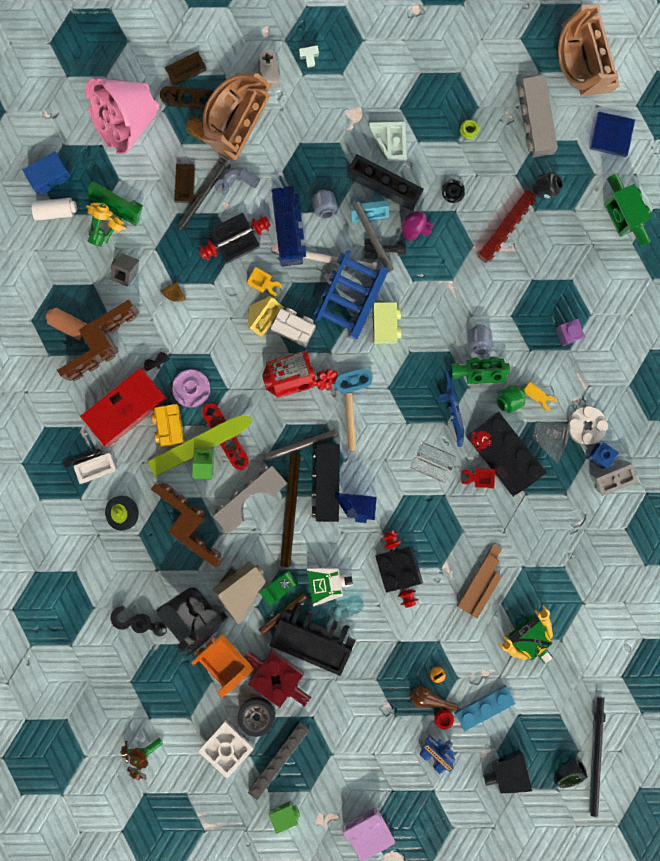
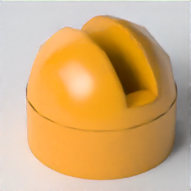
M433 667L430 670L431 680L435 683L444 681L446 677L445 671L441 667ZM442 672L443 675H441V676H439L438 678L434 679V676H436V675H438L439 673Z

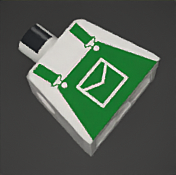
M307 568L313 606L342 597V587L353 586L351 574L340 576L338 568Z

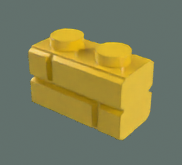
M174 404L154 408L155 413H152L153 424H157L158 432H155L156 443H160L161 447L185 443L179 405Z

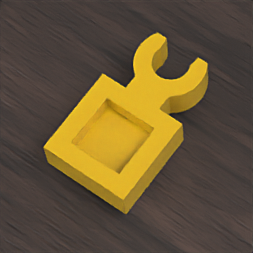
M255 267L246 283L263 294L267 289L273 297L278 295L272 289L274 287L282 288L281 283L277 281L271 282L272 276Z

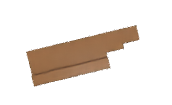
M494 544L457 607L477 619L502 575L494 571L499 562L497 557L502 549Z

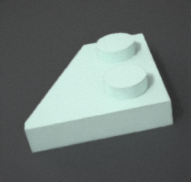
M405 122L369 123V129L386 160L406 161Z

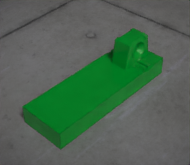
M92 181L88 187V199L107 205L109 211L134 226L140 222L143 209L142 204L135 200L128 202Z

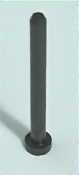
M220 157L218 167L178 223L177 228L179 230H184L224 170L231 167V164L224 158Z

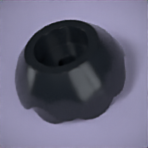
M452 179L443 185L442 196L449 203H458L465 196V187L459 181Z

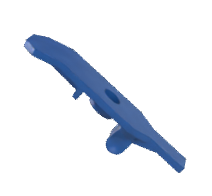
M446 371L448 381L447 392L439 395V401H451L449 408L451 415H454L455 418L450 420L454 425L457 447H462L464 443V426L451 373Z

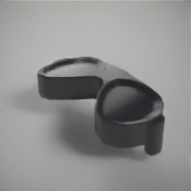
M160 352L155 360H145L144 369L146 371L155 367L160 369V364L165 363L170 358L164 352Z

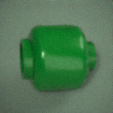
M516 385L508 386L499 391L496 399L497 405L502 411L512 413L525 405L526 393Z

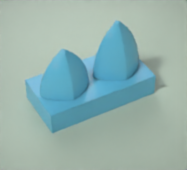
M376 192L369 203H365L360 198L353 202V204L358 201L360 202L369 221L389 218L388 200H384ZM350 205L352 223L361 222L353 205Z

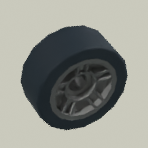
M253 697L245 701L238 713V723L242 731L247 735L254 737L263 736L274 725L275 710L271 702L265 698ZM255 713L260 715L258 721L253 717Z

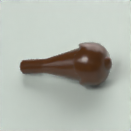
M415 686L410 692V701L417 708L439 707L452 711H457L458 709L456 703L440 698L425 686Z

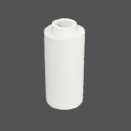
M71 197L32 202V214L35 221L74 217V213L77 212L76 202L72 201Z

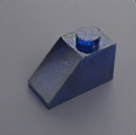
M335 493V498L347 517L355 518V522L366 523L367 519L375 520L377 497Z

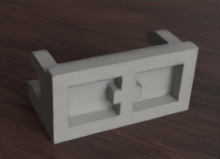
M622 461L607 469L590 474L591 480L596 483V491L601 493L602 496L638 482L633 465L627 461Z

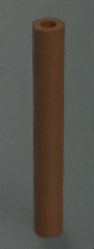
M302 592L259 628L262 635L266 634L279 623L284 610L291 612L308 597L305 593Z

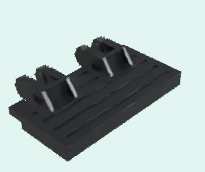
M298 605L292 621H289L292 613L284 610L269 646L341 676L356 641L348 637L346 643H343L349 626H343L339 638L334 637L333 633L338 626V621L334 620L328 635L325 636L327 627L312 621L310 628H307L313 614L312 610L309 609L304 623L297 621L302 611V606Z

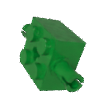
M618 173L611 175L607 178V181L614 193L604 203V206L619 236L622 237L633 232L639 246L642 247L651 242L644 228L645 223L651 219V211L644 204L642 192L636 187L635 183L625 188Z

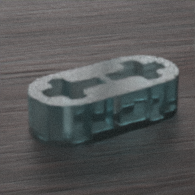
M350 596L332 603L329 606L328 613L333 620H341L361 612L364 603L359 596ZM353 599L361 603L358 605L357 610L354 607L347 609V606L352 604ZM334 606H337L338 609L345 607V610L340 612V616L331 613L334 611Z

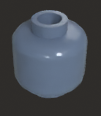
M322 189L317 191L311 199L316 216L322 219H329L335 215L338 205L333 192Z
M476 325L468 332V348L475 354H486L493 347L492 331L486 328L485 325Z

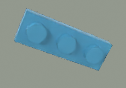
M505 685L454 713L465 732L516 703Z

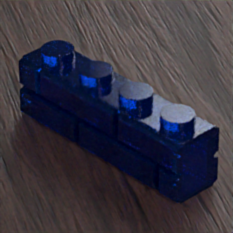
M293 186L273 188L271 192L280 265L282 267L303 264V257H306L305 246H301L304 234L303 228H299L298 222H302L301 210L296 208V204H300L299 194L294 192Z

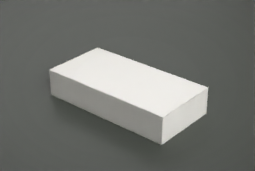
M111 453L74 465L80 484L117 471Z

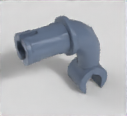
M236 167L227 171L222 180H218L215 183V189L218 190L223 185L224 189L221 193L223 195L226 194L229 190V183L234 179L242 180L255 189L260 182V178L247 171L246 167Z

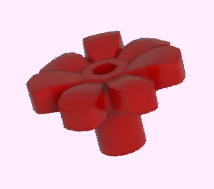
M326 369L325 373L322 370L317 373L319 379L316 380L317 388L321 391L324 389L330 390L332 388L331 384H335L338 374L331 369Z

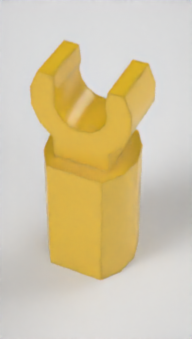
M531 381L523 389L526 395L537 403L540 402L542 408L546 411L551 409L546 405L547 400H550L552 403L556 402L553 396H546L545 392Z

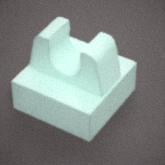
M318 46L299 49L300 60L306 59L307 68L315 66L314 57L319 56Z

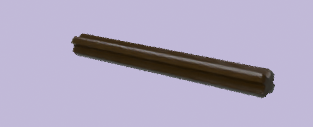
M299 453L290 454L280 566L287 568L291 566L301 459Z

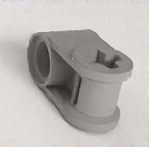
M270 49L263 50L259 55L260 75L271 84L270 88L280 87V78L276 55Z

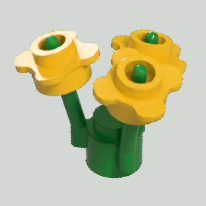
M98 202L91 203L90 206L86 205L88 208L87 214L92 215L91 228L87 240L89 243L102 247L103 242L108 243L114 230L120 233L122 229H127L123 226L124 221H122L121 217H110L113 213L109 211L107 205ZM108 218L110 220L107 225L111 228L104 235L105 231L100 229L99 226L101 220H107Z

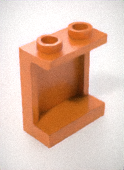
M221 634L217 639L213 636L205 644L207 646L206 649L201 647L194 654L196 658L191 663L194 666L198 661L201 662L222 685L217 693L223 698L243 681L254 668L227 638Z

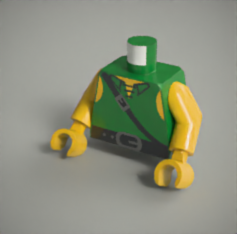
M542 605L543 610L541 612H538L536 609L534 611L536 615L532 614L511 633L503 636L505 642L503 644L497 643V645L511 656L522 660L528 658L534 660L536 657H539L544 664L549 662L553 656L547 648L553 644L551 640L553 632L549 618L550 613L547 608Z

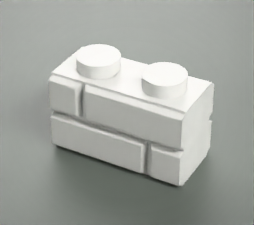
M281 308L271 327L272 332L306 348L316 328V325L313 324L314 321L306 316L303 319L296 316L297 312L292 309L286 308L284 310Z

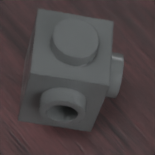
M122 253L111 264L110 280L128 287L137 276L139 260Z

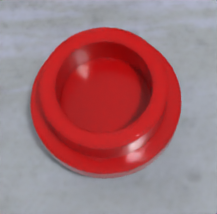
M442 709L435 714L434 721L438 728L446 730L453 725L454 717L449 710Z

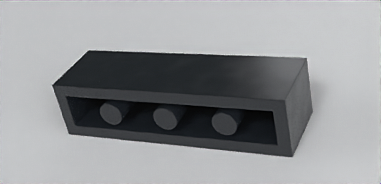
M358 154L355 155L347 170V178L411 211L415 210L424 191L422 187Z
M317 444V448H313V460H317L316 468L313 467V479H316V487H312V498H316V506H312V518H316V522H339L340 444Z

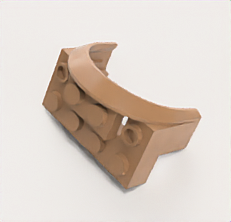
M599 4L582 5L562 24L563 30L558 44V59L561 70L568 83L572 87L579 89L581 96L612 93L620 87L619 76L615 70L601 15L595 16L601 11ZM569 40H579L580 42H571V43H569L568 41H569ZM582 45L584 46V49H585L587 61H588V64H589L590 73H589L588 69L586 68V65H585V62H584L583 51H582Z
M257 72L236 73L222 82L214 90L206 103L203 113L204 135L202 140L226 159L237 161L271 96L266 92L269 91L271 84ZM229 90H232L235 94H237L239 96V99L235 95H233ZM239 104V106H238V108H237V110H236L234 116L232 117V119H231V121H230V123H229L227 129L225 130L227 121H228V119H229L231 113L233 112V110L235 109V107Z

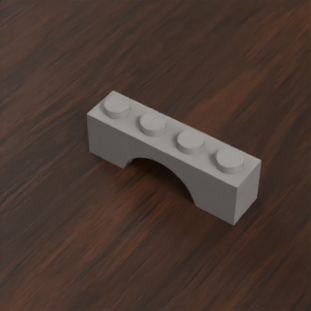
M268 466L264 467L259 472L260 476L255 481L253 478L244 485L245 489L241 493L235 492L229 498L231 501L226 506L221 504L215 510L216 514L213 517L227 534H230L244 522L242 514L243 505L251 495L261 492L274 496L288 484L273 466L270 468Z

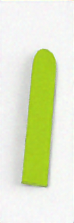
M244 415L231 418L149 460L148 464L154 476L156 477L192 459L194 449L209 450L239 435L251 425L252 417Z

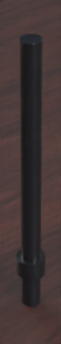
M597 697L596 712H594L593 719L595 721L590 810V816L598 817L603 722L606 721L604 697Z

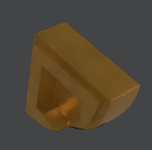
M177 282L160 290L171 301L182 302L186 300Z

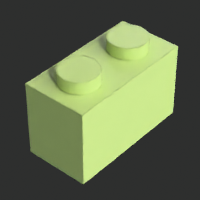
M374 303V344H395L398 338H401V327H397V319H401V309L397 308V303Z

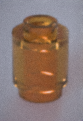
M197 117L194 119L190 118L185 126L187 128L186 133L199 142L206 143L202 140L204 135L203 121Z

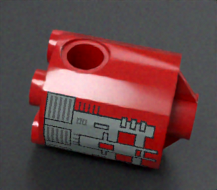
M307 350L266 362L262 378L266 390L276 396L277 399L317 386L315 373L310 365Z

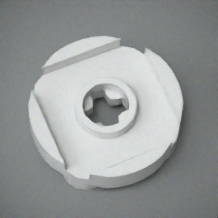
M591 406L575 410L568 420L569 435L579 444L590 445L599 442L605 436L608 429V423L603 413ZM584 421L591 422V430L583 429L585 426Z

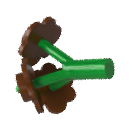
M160 738L145 748L129 749L128 741H125V746H122L120 753L122 758H126V763L130 762L132 766L136 767L128 766L127 771L130 772L129 775L133 779H147L146 775L141 772V769L148 766L146 759L149 754L163 745Z

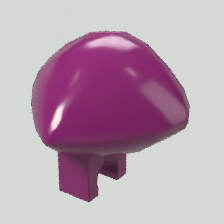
M411 212L403 218L401 224L403 236L407 241L416 240L420 233L429 236L432 232L430 228L433 226V223L426 220L424 212Z

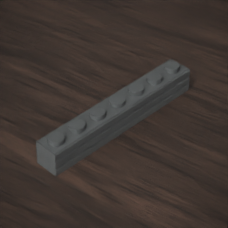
M299 721L298 725L250 787L248 794L256 800L260 798L309 732V727Z

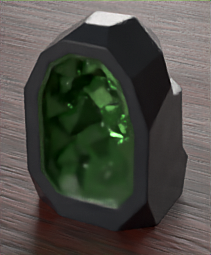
M575 756L561 764L560 768L555 772L553 780L560 788H570L582 783L588 776L582 760Z

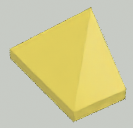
M271 296L249 306L248 327L262 338L276 319L280 309L284 307Z

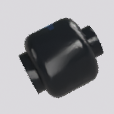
M548 172L537 176L533 184L534 193L541 199L555 197L559 195L563 188L562 178L555 172Z

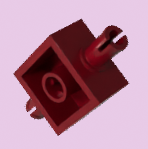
M274 649L265 660H261L249 650L247 651L244 658L255 670V674L248 685L279 708L290 696L303 705V707L307 705L311 696L297 687L298 682L304 675L301 669ZM280 675V681L274 682L273 676Z

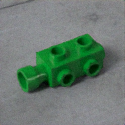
M474 357L466 360V365H459V363L451 364V378L460 379V377L466 376L467 384L506 382V375L510 374V365L505 363L504 358L491 357L489 359H479Z

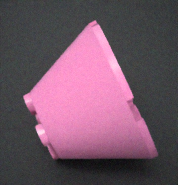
M93 78L86 83L85 98H89L91 107L88 108L97 132L109 148L114 147L118 150L116 151L117 154L127 153L154 120L156 111L159 110V105L152 98L147 83Z

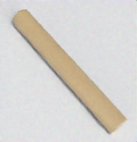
M345 393L348 450L353 451L356 450L352 393Z

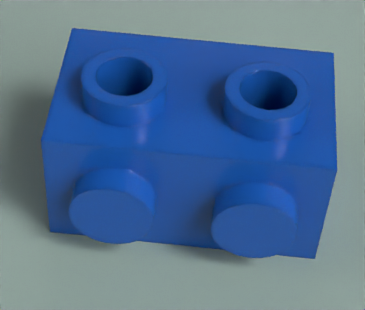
M56 151L22 169L31 187L38 195L40 193H47L51 187L56 184H63L67 181V178L71 177Z

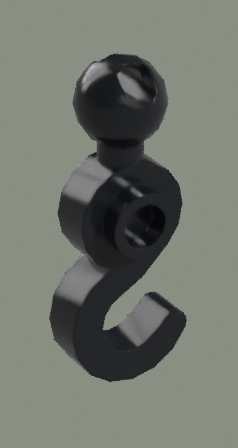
M123 605L115 608L111 613V623L117 629L123 630L131 626L136 633H144L147 630H151L158 637L164 636L167 632V626L162 621L152 623L150 617L145 613L137 614L127 622L121 623L118 620V614L125 610Z

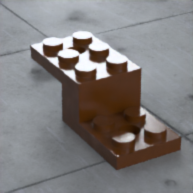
M127 300L79 329L90 350L57 370L59 375L68 381L73 380L74 382L83 377L82 374L88 370L91 372L97 369L101 362H107L115 358V354L119 351L108 332H115L124 322L128 323L136 319V315L139 314L136 306L130 300Z
M155 483L151 490L182 513L168 533L213 567L219 566L224 560L221 558L222 554L215 548L209 549L205 546L207 542L199 536L193 537L207 519L204 516L205 512L198 506L192 507L189 505L190 501L183 495L173 493L175 489L167 483Z

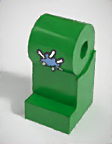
M288 571L259 593L268 605L271 606L296 586L298 582Z

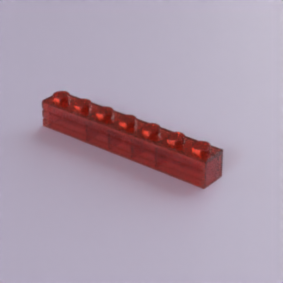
M529 189L525 191L477 256L485 263L492 261L495 257L493 255L495 251L498 253L502 247L500 246L501 243L507 241L509 238L507 235L513 233L516 223L519 225L522 215H526L529 211L528 207L530 205L533 206L536 202V194Z

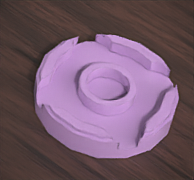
M185 370L175 377L172 393L181 405L198 407L208 399L210 383L202 372Z

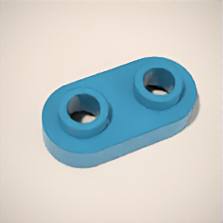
M367 369L355 370L339 375L335 381V387L343 394L369 387L373 377ZM360 376H365L367 380L361 382L359 378ZM347 381L348 386L346 388L342 387L341 382Z

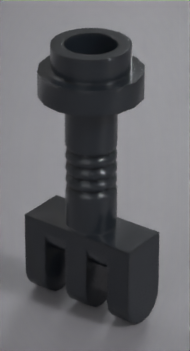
M364 239L365 244H372L370 239ZM398 241V245H382L386 253H398V256L406 254V243H402V241ZM373 244L372 246H365L364 251L372 252V254H364V259H377L378 254Z

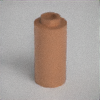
M57 307L48 311L46 315L48 325L81 342L84 341L79 329L86 326V322Z

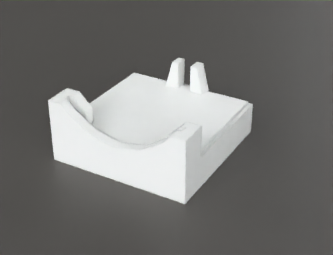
M225 720L198 752L223 776L228 778L252 752L255 745L250 740L247 741Z

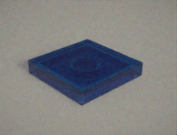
M598 112L590 150L627 157L635 119Z

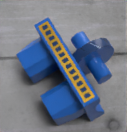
M429 735L419 755L426 761L433 756L437 760L434 762L433 767L439 774L446 770L450 772L454 768L453 764L456 759L453 755L455 752L450 749L453 743L450 740L445 743L441 739L436 741Z

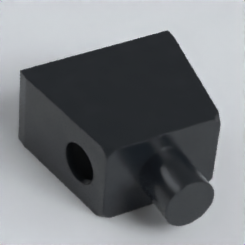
M516 750L491 762L493 772L483 774L485 786L496 784L501 794L532 792L524 754L521 750Z

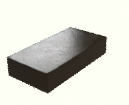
M198 51L164 67L173 86L207 71Z
M176 164L175 203L194 202L196 171L194 164Z

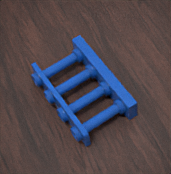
M347 250L345 253L341 252L337 260L339 267L337 271L333 270L329 278L331 284L329 288L325 287L321 296L324 300L321 306L317 305L313 315L316 316L314 319L316 322H319L321 317L348 329L347 331L350 332L348 337L356 340L362 331L389 269L384 266L380 267L379 270L368 268L348 258L351 251ZM347 265L371 277V280H373L371 287L368 286L366 288L341 276L344 266ZM337 282L363 294V297H365L363 305H358L333 293ZM329 299L355 311V314L358 315L355 322H349L326 311L325 308Z

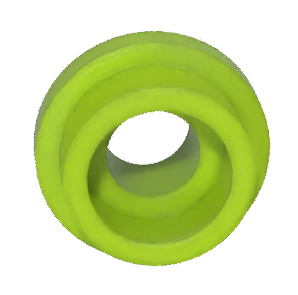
M473 120L464 121L460 127V133L466 139L475 138L479 132V126ZM466 128H471L472 132H467Z

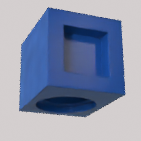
M602 441L594 446L587 459L601 469H607L619 452Z

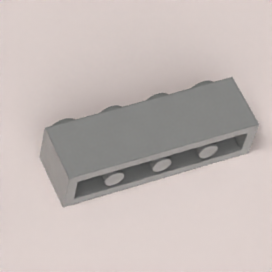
M542 75L523 78L520 86H518L519 98L522 97L521 114L522 116L525 115L524 131L525 134L528 133V152H531L532 158L553 155L558 146L546 77Z

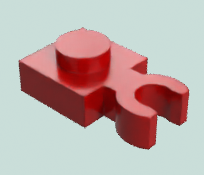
M476 468V474L469 470H463L462 474H468L469 480L461 481V483L469 485L475 482V488L495 489L496 470Z

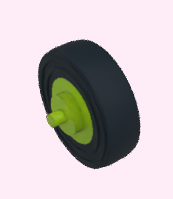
M123 495L109 500L105 508V517L108 524L113 529L119 531L132 528L139 517L135 501Z

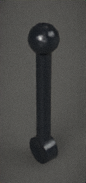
M96 449L90 454L71 461L65 460L63 465L69 468L76 462L93 456H100L101 450Z

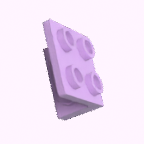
M377 807L343 825V834L346 840H350L360 861H365L395 844V840Z

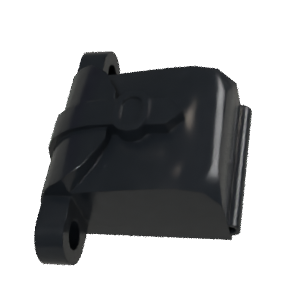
M190 587L156 609L158 617L180 642L176 648L181 653L186 650L189 651L186 654L187 657L216 633L221 624L228 618L224 611L219 613L213 610L196 587Z

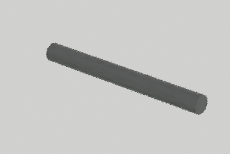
M360 202L352 204L384 267L389 269L388 273L391 272L394 268Z

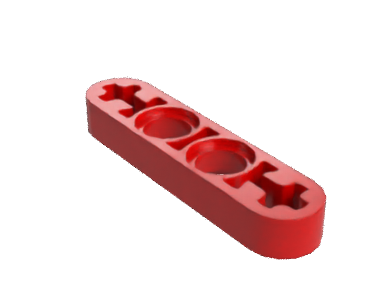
M209 403L203 407V417L211 429L219 423L226 421L217 405ZM208 408L216 409L214 412L216 418L218 419L221 416L222 419L211 424V421H214L212 416L206 415ZM235 436L231 438L236 443V447L233 450L226 449V441L220 445L232 466L238 470H243L248 467L249 458ZM238 449L241 450L238 453L239 457L245 458L243 466L235 464L237 462L235 455L232 458L230 454L235 453Z

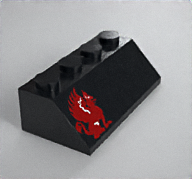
M500 412L495 413L466 436L491 469L496 470L495 475L512 497L534 484L547 473Z

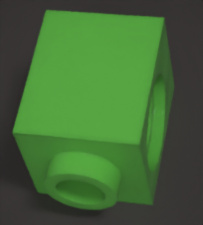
M194 449L192 463L193 479L212 480L214 450Z
M292 801L269 810V818L276 834L298 825V817H301L297 805L293 806Z

